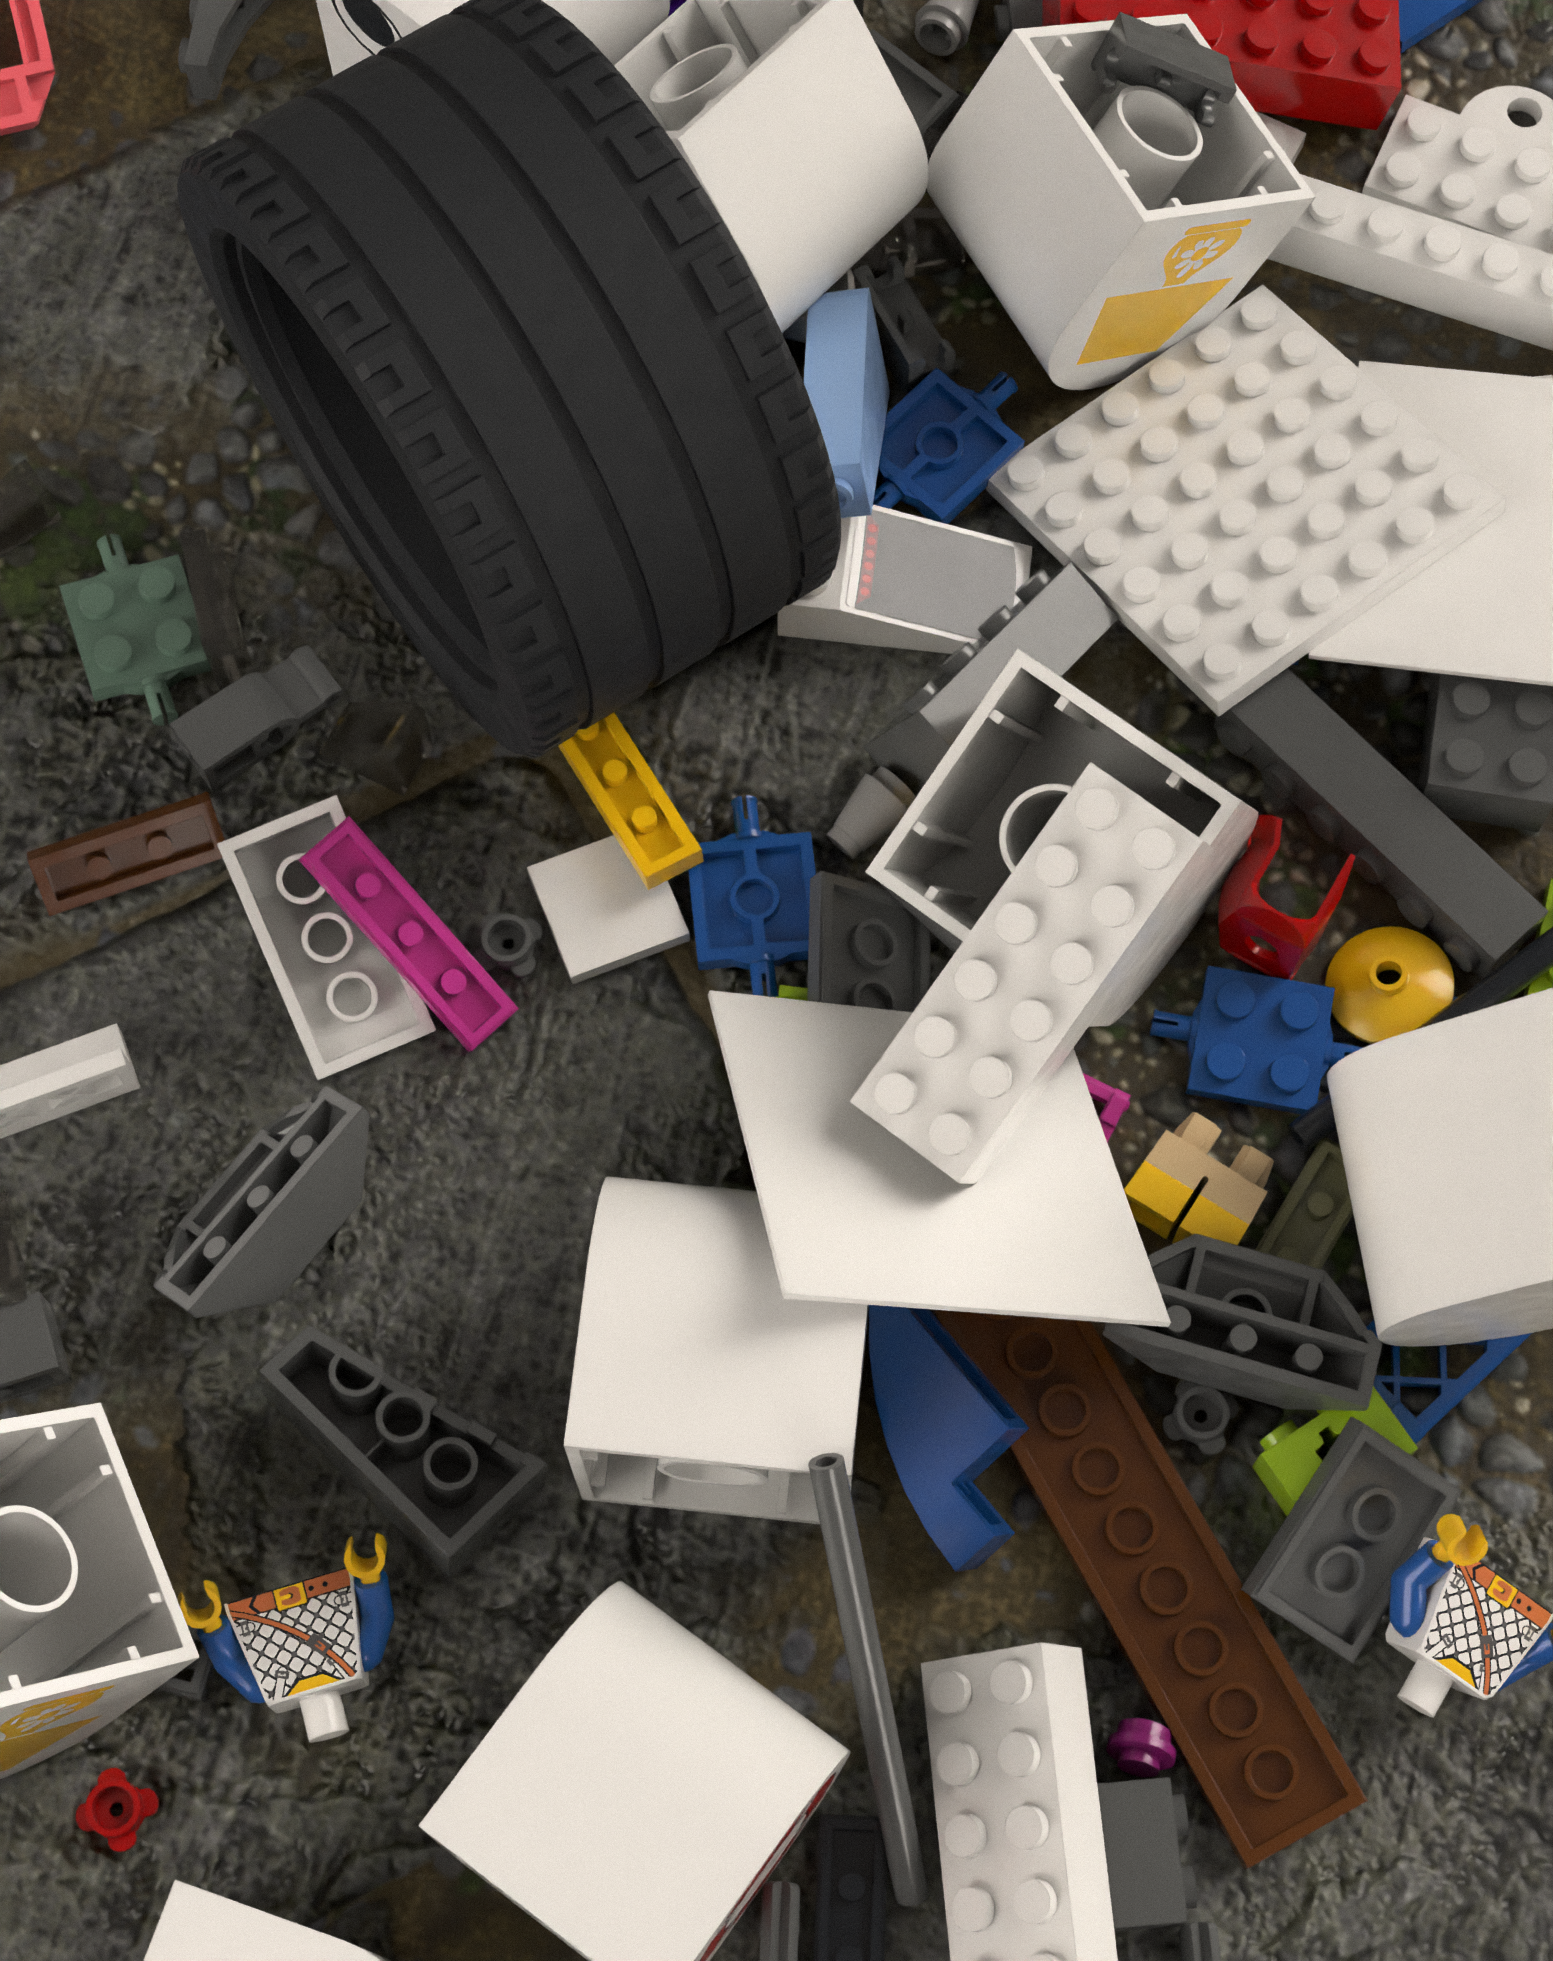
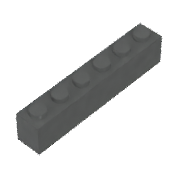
M1286 668L1218 717L1216 715L1213 727L1217 730L1218 738L1226 749L1238 757L1244 755L1261 771L1262 779L1267 787L1278 797L1292 800L1306 814L1308 824L1318 836L1328 842L1334 840L1346 853L1355 855L1353 866L1356 871L1369 883L1374 885L1380 884L1397 900L1400 912L1410 923L1419 928L1426 927L1443 943L1445 954L1458 968L1466 972L1472 971L1482 980L1503 964L1535 934L1547 915L1548 910L1291 670Z

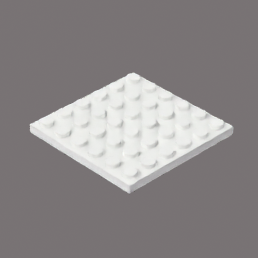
M1263 284L1224 310L1206 328L1179 341L1021 449L989 479L988 486L986 487V491L1063 566L1071 562L1119 620L1218 717L1502 515L1506 507L1505 495Z

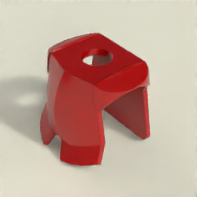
M1258 815L1254 830L1247 842V850L1233 865L1224 881L1219 898V945L1237 959L1271 977L1292 980L1323 935L1342 897L1355 855L1350 854L1314 917L1311 919L1290 917L1268 905L1259 895L1260 879L1280 846L1283 819L1273 815ZM1250 936L1259 937L1267 941L1277 952L1260 947Z

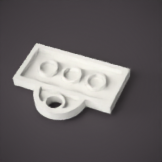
M1499 86L1478 94L1467 103L1461 114H1457L1405 95L1364 184L1362 194L1553 254V100L1543 93L1527 87ZM1514 111L1526 112L1535 119L1537 124L1532 127L1517 126L1509 119L1508 114Z

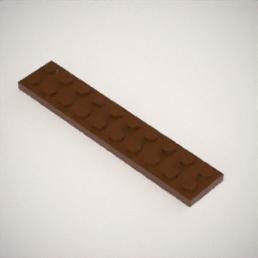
M929 1309L1029 1427L1008 1448V1451L1162 1725L1171 1731L1172 1743L1244 1871L1367 1802V1798L1253 1601L1247 1593L1241 1590L1243 1587L1242 1582L1091 1321Z

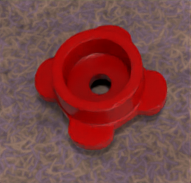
M109 1768L99 1775L98 1785L89 1793L86 1803L81 1804L77 1808L75 1815L76 1823L83 1831H96L107 1838L108 1845L112 1850L126 1852L135 1846L137 1842L136 1832L145 1818L155 1815L158 1811L159 1799L152 1789H139L129 1783L125 1772L121 1769ZM116 1803H121L124 1809L123 1813L118 1817L113 1816L111 1813L112 1806Z

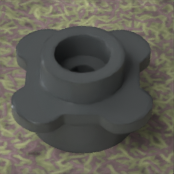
M493 912L486 915L481 921L482 946L475 951L474 958L487 973L500 969L511 971L518 978H525L531 975L536 968V962L533 958L535 943L543 935L540 923L534 918L522 919L514 914ZM507 940L514 942V947L510 950L502 947L503 943Z
M1187 1380L1181 1381L1175 1389L1177 1402L1172 1414L1167 1415L1163 1419V1433L1171 1441L1183 1439L1198 1445L1200 1451L1205 1455L1211 1456L1220 1453L1226 1444L1223 1433L1228 1421L1235 1418L1238 1413L1236 1399L1229 1393H1220L1208 1386H1201V1384ZM1197 1411L1204 1412L1206 1421L1203 1423L1197 1422L1194 1419V1413Z

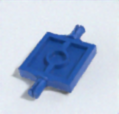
M937 367L886 414L877 474L882 485L875 490L873 505L892 509L899 501L915 507L930 520L949 524L988 486L989 479L1024 448L1025 441L1002 422L996 411L1004 401L1018 390L1014 379L1010 376L1007 380L1008 374L1000 371L979 393H976L973 390L957 385Z
M746 795L748 819H745L742 796H738L731 800L735 833L718 841L698 843L702 849L704 862L688 870L698 971L729 967L750 969L752 995L764 996L762 981H765L767 996L776 997L778 996L775 967L789 961L808 960L810 878L816 875L811 832L779 835L764 830L760 831L757 798Z
M1207 966L1201 1000L1192 1016L1154 1009L1152 1025L1150 1027V1036L1154 1035L1187 1041L1186 1047L1190 1068L1185 1094L1301 1115L1317 1103L1320 1081L1328 1067H1332L1347 1055L1364 1048L1333 1042L1330 1016L1335 988L1214 966Z

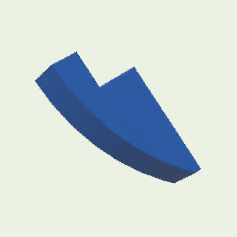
M869 1305V1356L875 1401L886 1444L903 1488L927 1533L955 1572L977 1569L1009 1540L1015 1532L973 1481L1019 1439L1029 1427L929 1309Z

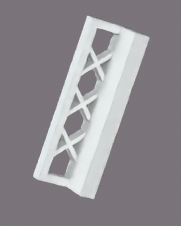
M117 1023L0 1065V1139L141 1088L122 1031Z

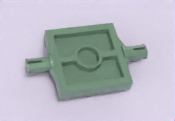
M110 534L115 554L113 556L105 535L98 539L96 545L100 551L106 571L94 577L59 586L94 702L123 694H145L153 724L157 726L165 725L159 703L163 704L168 723L170 724L178 719L179 715L175 709L169 688L183 678L214 670L210 649L179 554L143 564L129 565L122 537L118 534Z

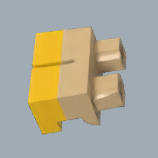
M1192 1112L1176 1128L1174 1133L1166 1129L1124 1188L1134 1220L1167 1239L1197 1189L1200 1188L1202 1190L1180 1224L1172 1243L1174 1244L1194 1234H1200L1239 1245L1268 1191L1264 1190L1274 1161L1256 1148L1243 1145L1228 1168L1208 1155L1219 1138L1221 1130L1207 1118L1197 1112Z

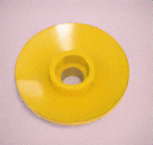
M1394 926L1373 928L1348 940L1331 960L1325 980V986L1335 988L1331 1013L1337 1023L1353 1037L1369 1044L1417 1029L1453 1002L1455 990L1453 970L1443 950L1430 938L1417 931ZM1386 970H1394L1401 975L1400 979L1394 984H1383L1377 979V976L1380 972Z

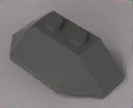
M324 1086L312 1095L311 1101L292 1107L262 1127L177 1225L165 1254L163 1271L157 1275L153 1287L195 1318L277 1302L362 1201L370 1114L363 1106L330 1087Z
M1200 1234L1191 1235L1148 1256L1171 1321L1169 1327L1105 1322L1103 1336L1156 1372L1283 1409L1366 1411L1369 1407L1382 1348L1380 1340H1378L1371 1329L1368 1330L1354 1307L1326 1271Z

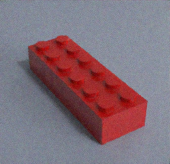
M1043 0L1042 26L1115 20L1119 12L1134 18L1187 14L1211 49L1228 56L1234 81L1256 112L1377 130L1402 88L1399 0Z

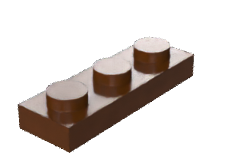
M208 792L28 851L27 861L49 916L222 859L223 857L217 844L226 839Z

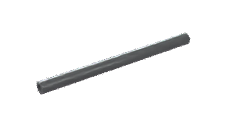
M838 1453L821 1454L812 1458L808 1463L895 1900L902 1906H915L926 1901L930 1893L844 1457Z

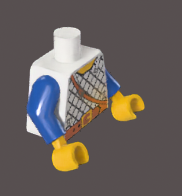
M1445 1514L1439 1519L1436 1530L1440 1538L1439 1541L1424 1537L1418 1550L1402 1563L1390 1577V1623L1385 1633L1386 1641L1415 1662L1397 1697L1412 1708L1434 1718L1450 1687L1471 1696L1487 1700L1505 1687L1553 1661V1623H1550L1553 1619V1613L1480 1561L1488 1551V1542L1480 1525H1472L1466 1532L1461 1517L1455 1514Z
M380 1533L375 1535V1551L377 1555L374 1557L362 1558L358 1556L354 1551V1540L351 1536L346 1542L344 1553L346 1568L226 1603L224 1606L227 1616L221 1614L222 1606L218 1587L212 1581H203L205 1591L211 1599L209 1605L203 1609L189 1607L185 1602L183 1593L180 1592L178 1595V1603L186 1624L192 1628H198L197 1635L216 1671L249 1702L267 1703L268 1707L275 1713H282L300 1707L308 1739L311 1743L332 1739L349 1732L340 1695L368 1686L369 1671L381 1663L395 1615L388 1576L382 1570L385 1565L387 1541Z

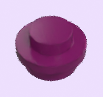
M1141 1718L1123 1719L1118 1723L1117 1732L1108 1737L1107 1753L1118 1761L1117 1766L1122 1771L1134 1776H1157L1159 1770L1171 1768L1176 1758V1749L1171 1745V1731L1164 1725Z

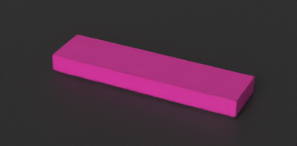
M350 816L299 859L302 865L468 1052L473 1051L519 1009Z

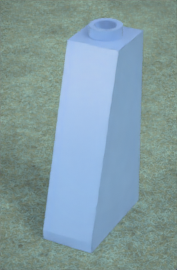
M861 288L827 292L808 308L804 385L828 451L839 498L841 518L867 516L872 514L890 388L870 289Z

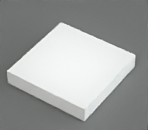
M614 835L527 867L529 878L572 985L690 941V933L668 880L648 890Z

